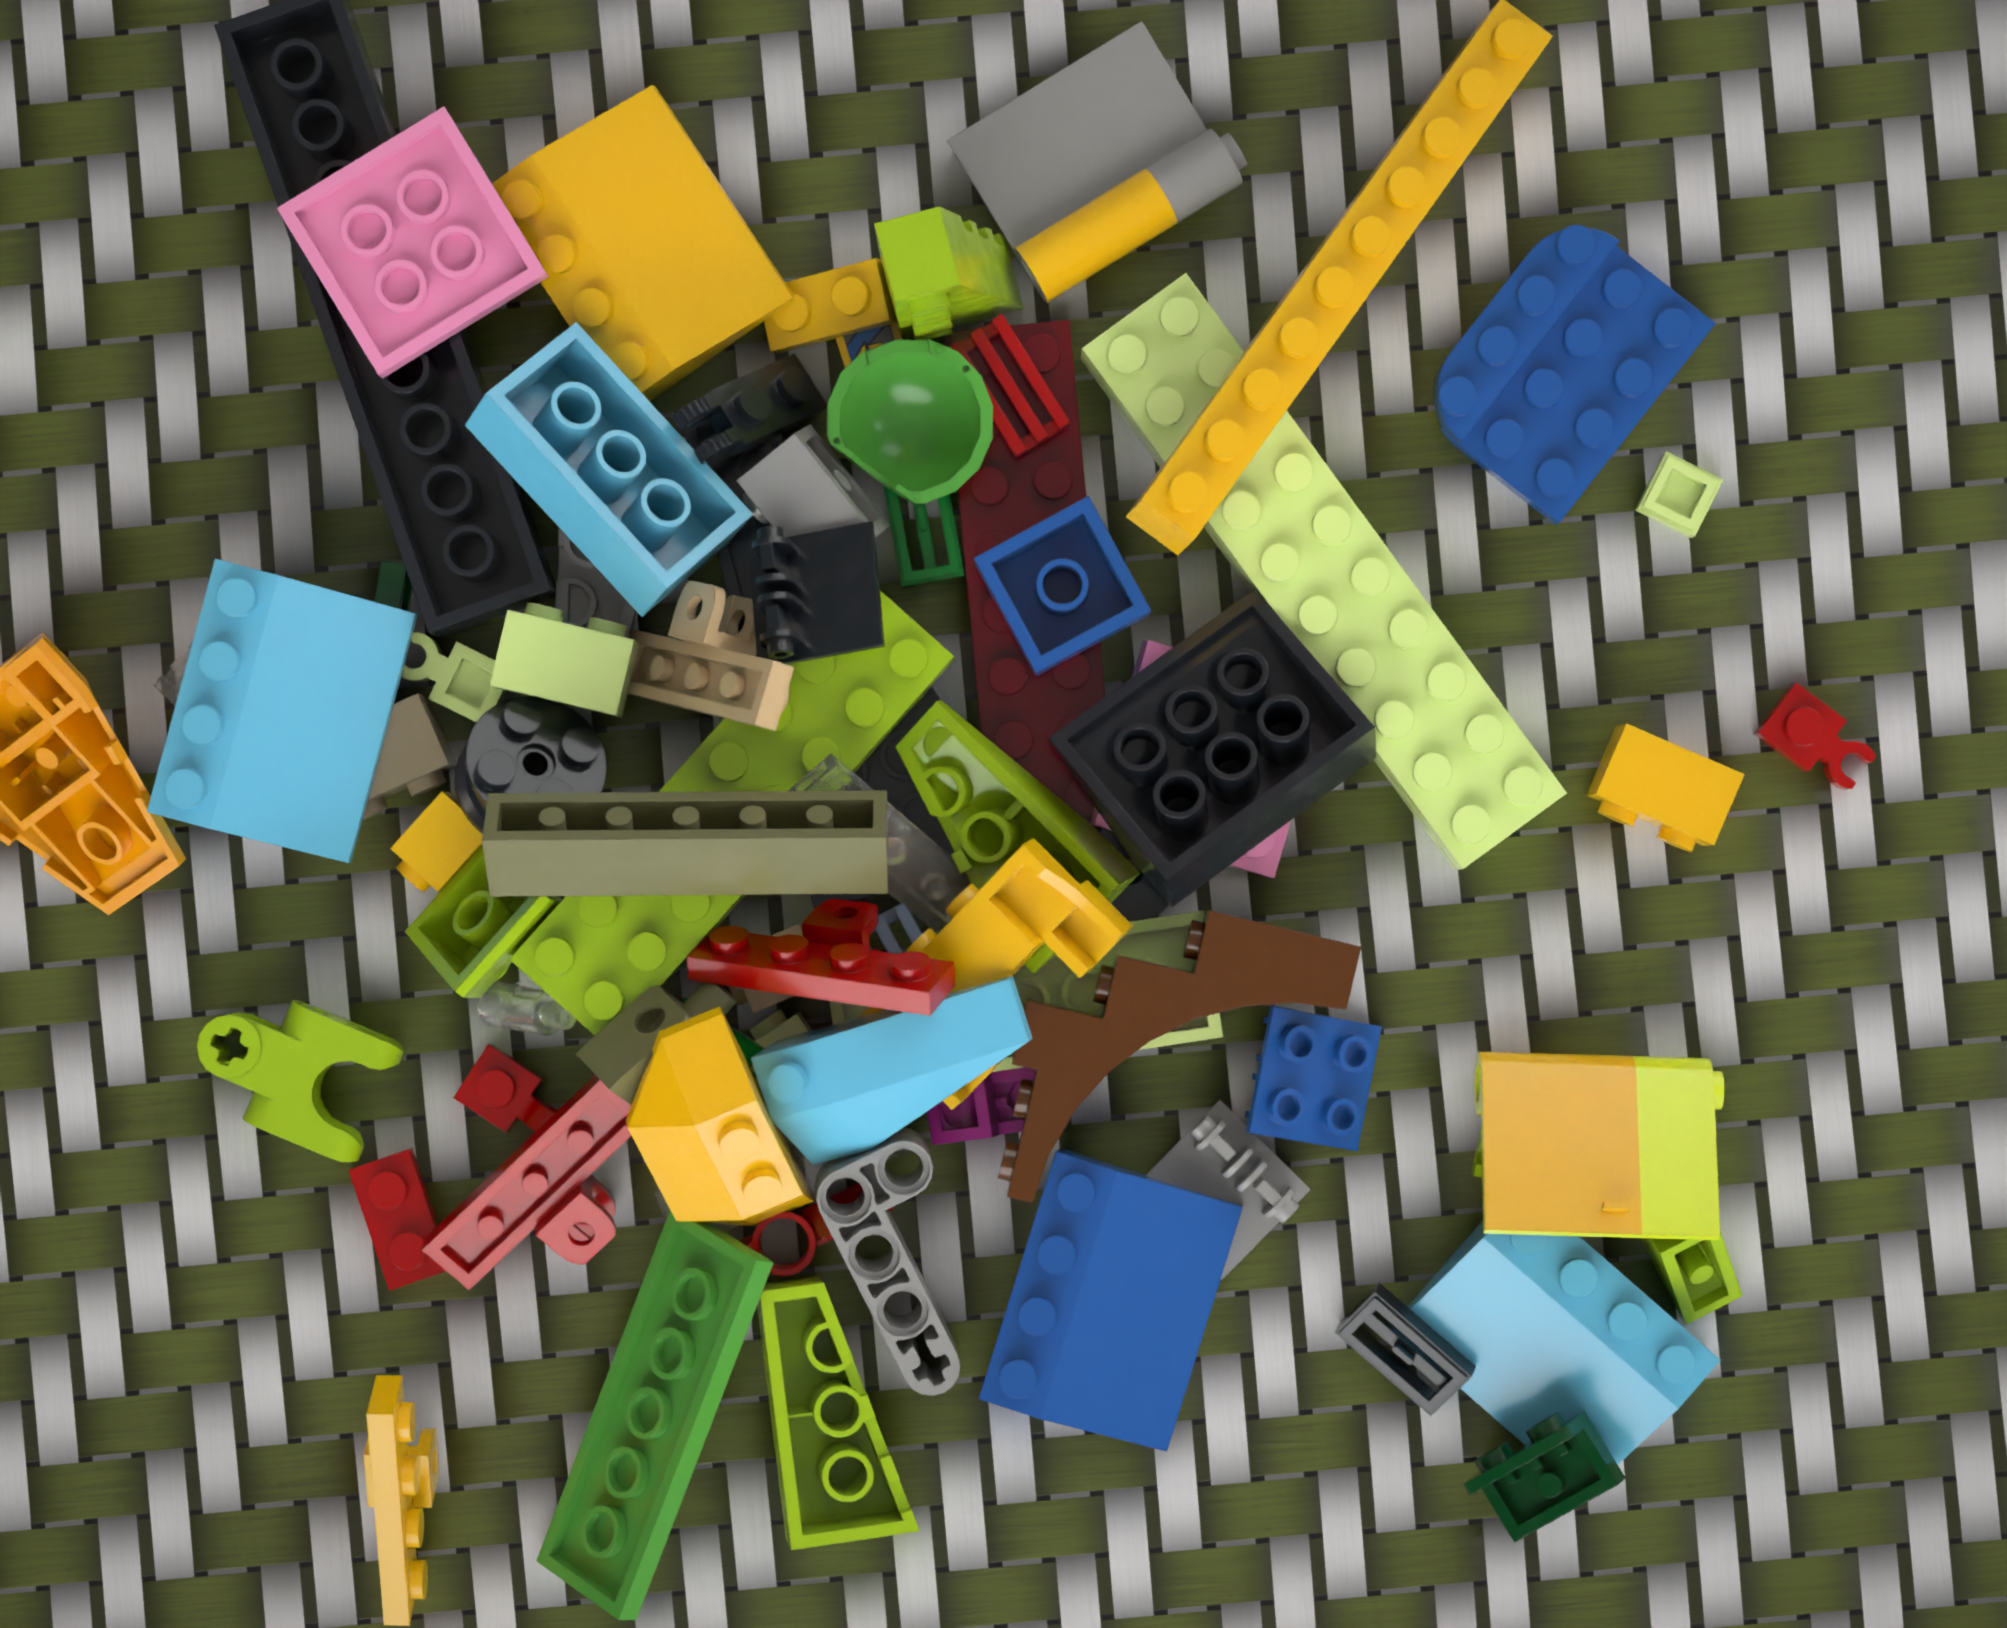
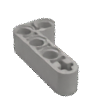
M902 1128L872 1150L830 1160L823 1164L816 1175V1201L819 1212L905 1381L914 1391L922 1395L935 1396L945 1393L954 1386L959 1377L960 1362L954 1338L889 1211L890 1208L922 1192L928 1186L933 1173V1164L927 1142L914 1130ZM907 1149L917 1153L920 1157V1163L917 1168L910 1174L903 1176L894 1175L889 1172L885 1167V1162L889 1155L894 1151ZM841 1178H851L862 1186L860 1196L855 1201L847 1204H840L831 1200L827 1195V1190L834 1181ZM869 1235H881L891 1244L887 1254L875 1260L859 1256L855 1249L859 1241ZM906 1291L916 1295L919 1299L916 1308L909 1314L902 1316L888 1312L884 1307L888 1297L893 1293ZM921 1332L924 1333L925 1342L934 1357H939L940 1365L936 1368L930 1369L925 1361L920 1362L917 1342L914 1337L918 1336Z

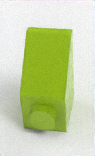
M1721 1231L1719 1240L1640 1238L1686 1325L1743 1296Z

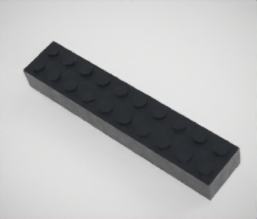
M283 0L214 25L278 207L397 135L349 0ZM283 220L428 633L442 638L507 614V610L518 611L526 607L527 602L537 604L556 597V583L522 487L465 426L486 392H488L466 329L461 330L401 368L381 378Z

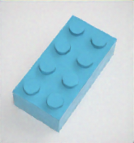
M577 322L486 392L465 424L469 431L641 617L724 548L753 515L707 463H700L694 453V449Z

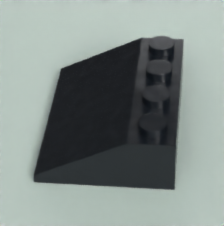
M1255 589L1049 737V742L1132 861L1171 908L1376 758L1375 726Z

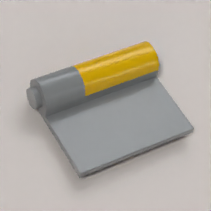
M1142 21L947 140L949 147L1027 276L1046 303L1243 184L1239 170L1247 166L1242 151L1229 133L1219 138L1212 129H1206Z

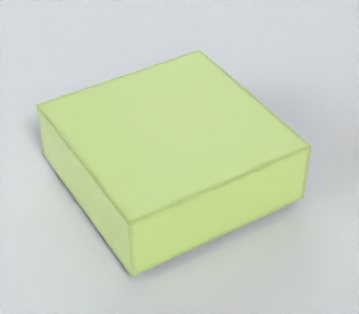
M1666 451L1662 454L1635 511L1689 538H1693L1696 536L1723 479Z

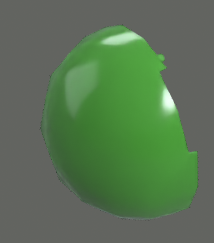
M896 339L871 350H864L840 373L828 400L827 437L831 446L874 480L911 503L925 504L956 492L980 469L993 439V404L982 376L958 351L931 339Z

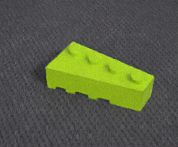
M940 206L874 223L881 263L899 332L903 340L915 338V340L931 339L937 343L942 342L944 339L953 337V327L1024 309L1007 243L1002 234L993 235L992 230L986 227L977 229L975 222L971 220L962 222L960 215Z

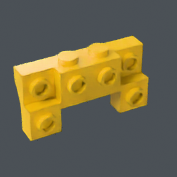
M1033 838L1024 843L980 890L972 883L949 904L945 912L952 920L938 934L929 928L905 952H921L928 955L930 959L954 962L956 985L950 993L1013 976L1044 943L1081 978L1117 944L1133 925L1088 880L1079 884ZM868 1007L860 1017L888 1009ZM1003 1060L944 1099L943 1102L953 1110Z

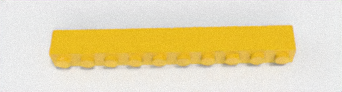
M1499 0L1459 51L1126 515V518L1176 555H1179L1195 540L1553 37L1550 33L1506 0Z

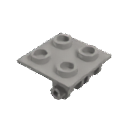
M1219 1100L1146 1176L1243 1206L1221 1276V1280H1223L1279 1222L1282 1224L1292 1216L1300 1206L1298 1202L1311 1189L1255 1134L1246 1132L1247 1126Z

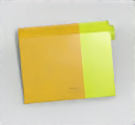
M1478 1052L1474 1070V1105L1476 1114L1481 1115L1483 1234L1719 1240L1721 1236L1715 1110H1721L1724 1102V1077L1722 1071H1713L1709 1058Z

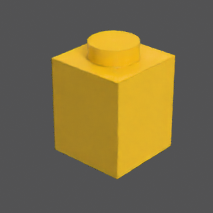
M442 791L390 849L402 859L396 866V869L410 883L424 893L430 886L437 892H440L483 845V834L467 819L457 797L450 792Z

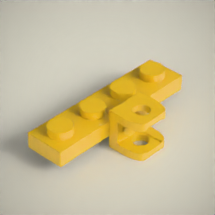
M376 1375L366 1413L368 1439L363 1454L368 1507H374L384 1625L410 1626L415 1599H425L427 1594L428 1565L426 1560H417L416 1548H421L423 1542L424 1513L422 1508H432L439 1475L437 1429L423 1428L418 1445L408 1446V1442H413L415 1437L416 1407L414 1402L404 1401L403 1376Z

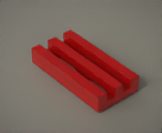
M1001 314L991 320L992 322L988 325L976 329L970 333V336L960 342L957 341L949 346V348L958 351L975 369L976 367L967 354L978 348L1030 431V434L1022 439L1019 438L984 382L993 404V423L1015 458H1018L1068 427L1070 421L1006 318ZM997 335L1000 336L1050 416L1051 421L1042 426L989 340Z

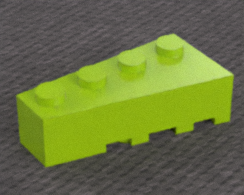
M818 1275L766 1282L757 1305L785 1536L791 1550L920 1531L824 1282Z

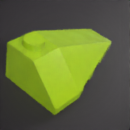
M942 700L936 701L895 746L930 815L937 817L955 852L951 856L960 874L965 872L970 883H973L979 890L1024 843L1033 838L1079 884L1088 880L1110 903L1140 874L1095 827ZM1044 943L1024 965L1035 974L1054 958L1056 954Z

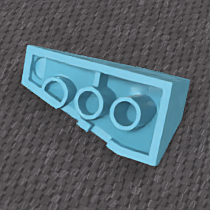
M1011 976L949 993L931 1016L886 1010L779 1039L751 1057V1061L771 1121L815 1165L872 1150L1033 1038L1014 978Z

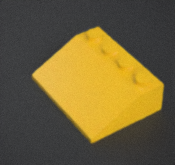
M654 85L649 86L530 155L492 183L549 276L541 284L568 325L572 326L577 322L650 402L795 299L791 290Z

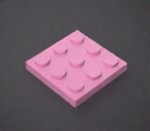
M445 107L425 117L277 208L381 378L401 368L549 277Z

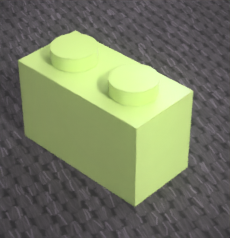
M531 602L526 603L524 613L507 610L490 686L622 718L640 644L634 639L625 638L626 625L589 617L587 628L562 623L565 611Z

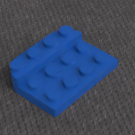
M1571 225L1550 234L1534 246L1443 361L1434 380L1435 412L1441 424L1440 430L1457 449L1554 525L1561 522L1716 324L1616 246L1620 240L1601 230L1587 228L1582 225Z

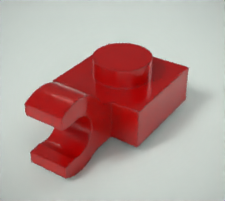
M493 1044L487 1045L453 1097L505 1133L511 1132L518 1119L536 1132L558 1111V1109L535 1095L545 1078Z

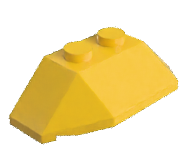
M716 1007L659 1031L652 1048L653 1055L642 1075L626 1118V1123L675 1220L756 1226L761 1221L772 1216L792 1211L813 1202L812 1193L782 1131L770 1119L762 1091L721 1007Z

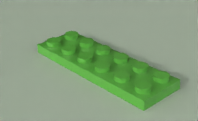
M671 1210L667 1216L536 1560L617 1620H637L774 1263L710 1223L676 1221Z

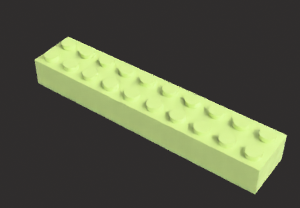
M1185 273L1084 346L1080 359L1161 468L1244 351L1187 273ZM1286 411L1205 524L1204 529L1250 592L1255 589L1375 726L1376 758L1373 760L1454 870L1464 869L1555 803L1567 792L1294 419Z

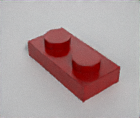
M413 1147L349 1169L348 1171L389 1291L446 1272L422 1251L423 1239L439 1224Z

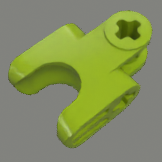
M292 1000L281 1026L254 1014L245 1012L231 1013L216 1017L208 1022L199 1034L197 1043L199 1060L206 1070L217 1077L254 1091L243 1115L244 1121L263 1131L339 1162L359 1161L364 1149V1142L359 1131L332 1117L326 1109L321 1098V1084L325 1074L335 1063L346 1061L362 1064L370 1069H387L400 1064L405 1052L403 1046L393 1038L298 1000ZM241 1031L240 1043L248 1047L247 1054L233 1057L231 1060L228 1058L230 1047L222 1043L223 1036Z

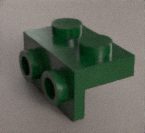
M1585 1411L1565 1422L1560 1413L1557 1412L1526 1431L1531 1440L1529 1443L1512 1451L1509 1444L1504 1442L1474 1461L1479 1472L1463 1485L1469 1495L1481 1489L1483 1490L1514 1543L1614 1488L1625 1479L1624 1474Z

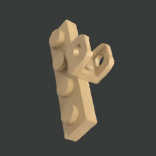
M689 581L680 594L668 632V636L674 638L632 629L629 639H634L640 644L628 695L776 731L780 715L789 699V684L794 667L774 660L756 657L752 599L730 595L725 601L726 595L723 588ZM702 601L701 612L696 618L697 606ZM745 614L744 626L738 633L739 622Z

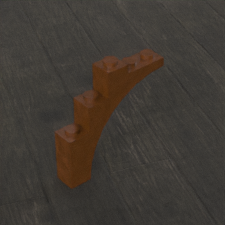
M1206 910L1203 922L1191 921L1185 943L1183 957L1194 960L1191 972L1116 954L1113 967L1101 965L1093 1002L1104 1005L1102 1016L1027 999L1024 1013L1033 1039L1014 1051L1012 1064L1035 1069L1036 1072L1034 1081L1021 1078L1013 1116L1024 1118L1019 1144L1006 1141L998 1179L1009 1181L1007 1197L1033 1203L1049 1154L1074 1111L1111 1070L1149 1041L1192 1020L1243 1006L1299 1003L1346 1010L1361 946Z

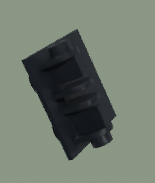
M872 521L790 537H784L783 528L779 526H765L757 530L758 539L754 540L752 544H748L757 657L787 665L885 647L874 523Z

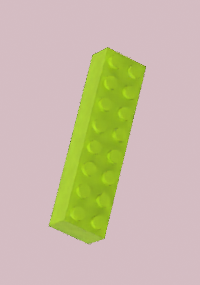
M880 591L885 647L787 664L794 667L789 684V699L780 715L776 731L723 719L659 792L839 791L955 661V658ZM745 895L565 896L509 960L595 1036L649 987L659 985L664 988L687 962V956L714 928L721 924Z

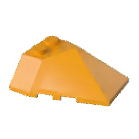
M42 632L0 665V840L8 846L15 840L24 844L47 860L42 870L107 915H110L179 867L186 860V857L164 818L147 812L151 796L95 699L88 681Z

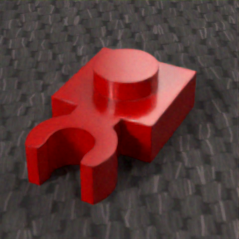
M1797 682L1792 683L1754 732L1755 736L1803 772H1809L1817 760L1824 764V773L1827 779L1834 786L1844 790L1852 789L1856 782L1843 773L1841 769L1843 758L1847 754H1853L1866 764L1872 763L1876 758L1873 750L1866 744L1859 741L1844 742L1836 736L1847 720Z

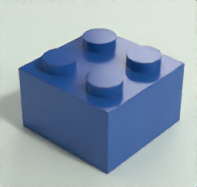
M1089 496L974 558L976 569L1035 677L1146 618L1151 612Z

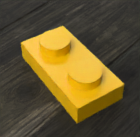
M878 258L785 282L795 299L764 321L770 351L777 354L836 339L835 337L897 323L882 263Z

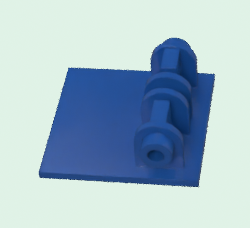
M1275 1005L1271 1006L1269 1017L1264 1016L1263 1023H1266L1267 1027L1262 1053L1256 1055V1061H1260L1258 1073H1253L1252 1079L1256 1080L1251 1109L1250 1111H1245L1244 1117L1249 1118L1246 1132L1358 1151L1382 1026L1313 1014Z

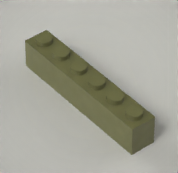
M887 790L488 793L482 844L490 897L888 894L889 838Z

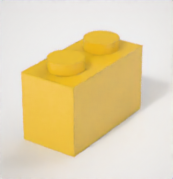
M1625 723L1615 727L1586 796L1601 802L1598 813L1631 827L1634 826L1637 818L1660 827L1656 836L1659 840L1682 850L1692 852L1696 843L1702 846L1715 845L1745 774Z

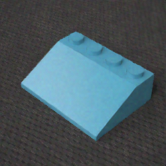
M215 558L147 812L204 828L351 863L418 614Z
M1482 1220L1407 1306L1476 1366L1472 1377L1460 1389L1524 1445L1531 1441L1526 1431L1549 1416L1559 1412L1565 1422L1585 1411L1617 1465L1674 1414L1721 1361L1580 1236L1483 1234Z

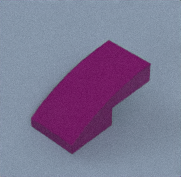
M1023 1067L991 1072L953 1110L943 1101L928 1110L927 1116L932 1145L993 1138L1002 1134L1021 1132L1024 1118L1013 1116L1021 1078L1034 1081L1036 1070Z

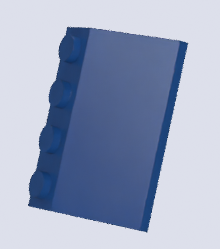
M1063 1148L1057 1150L1051 1164L979 1399L1041 1420L1167 1452L1243 1206Z

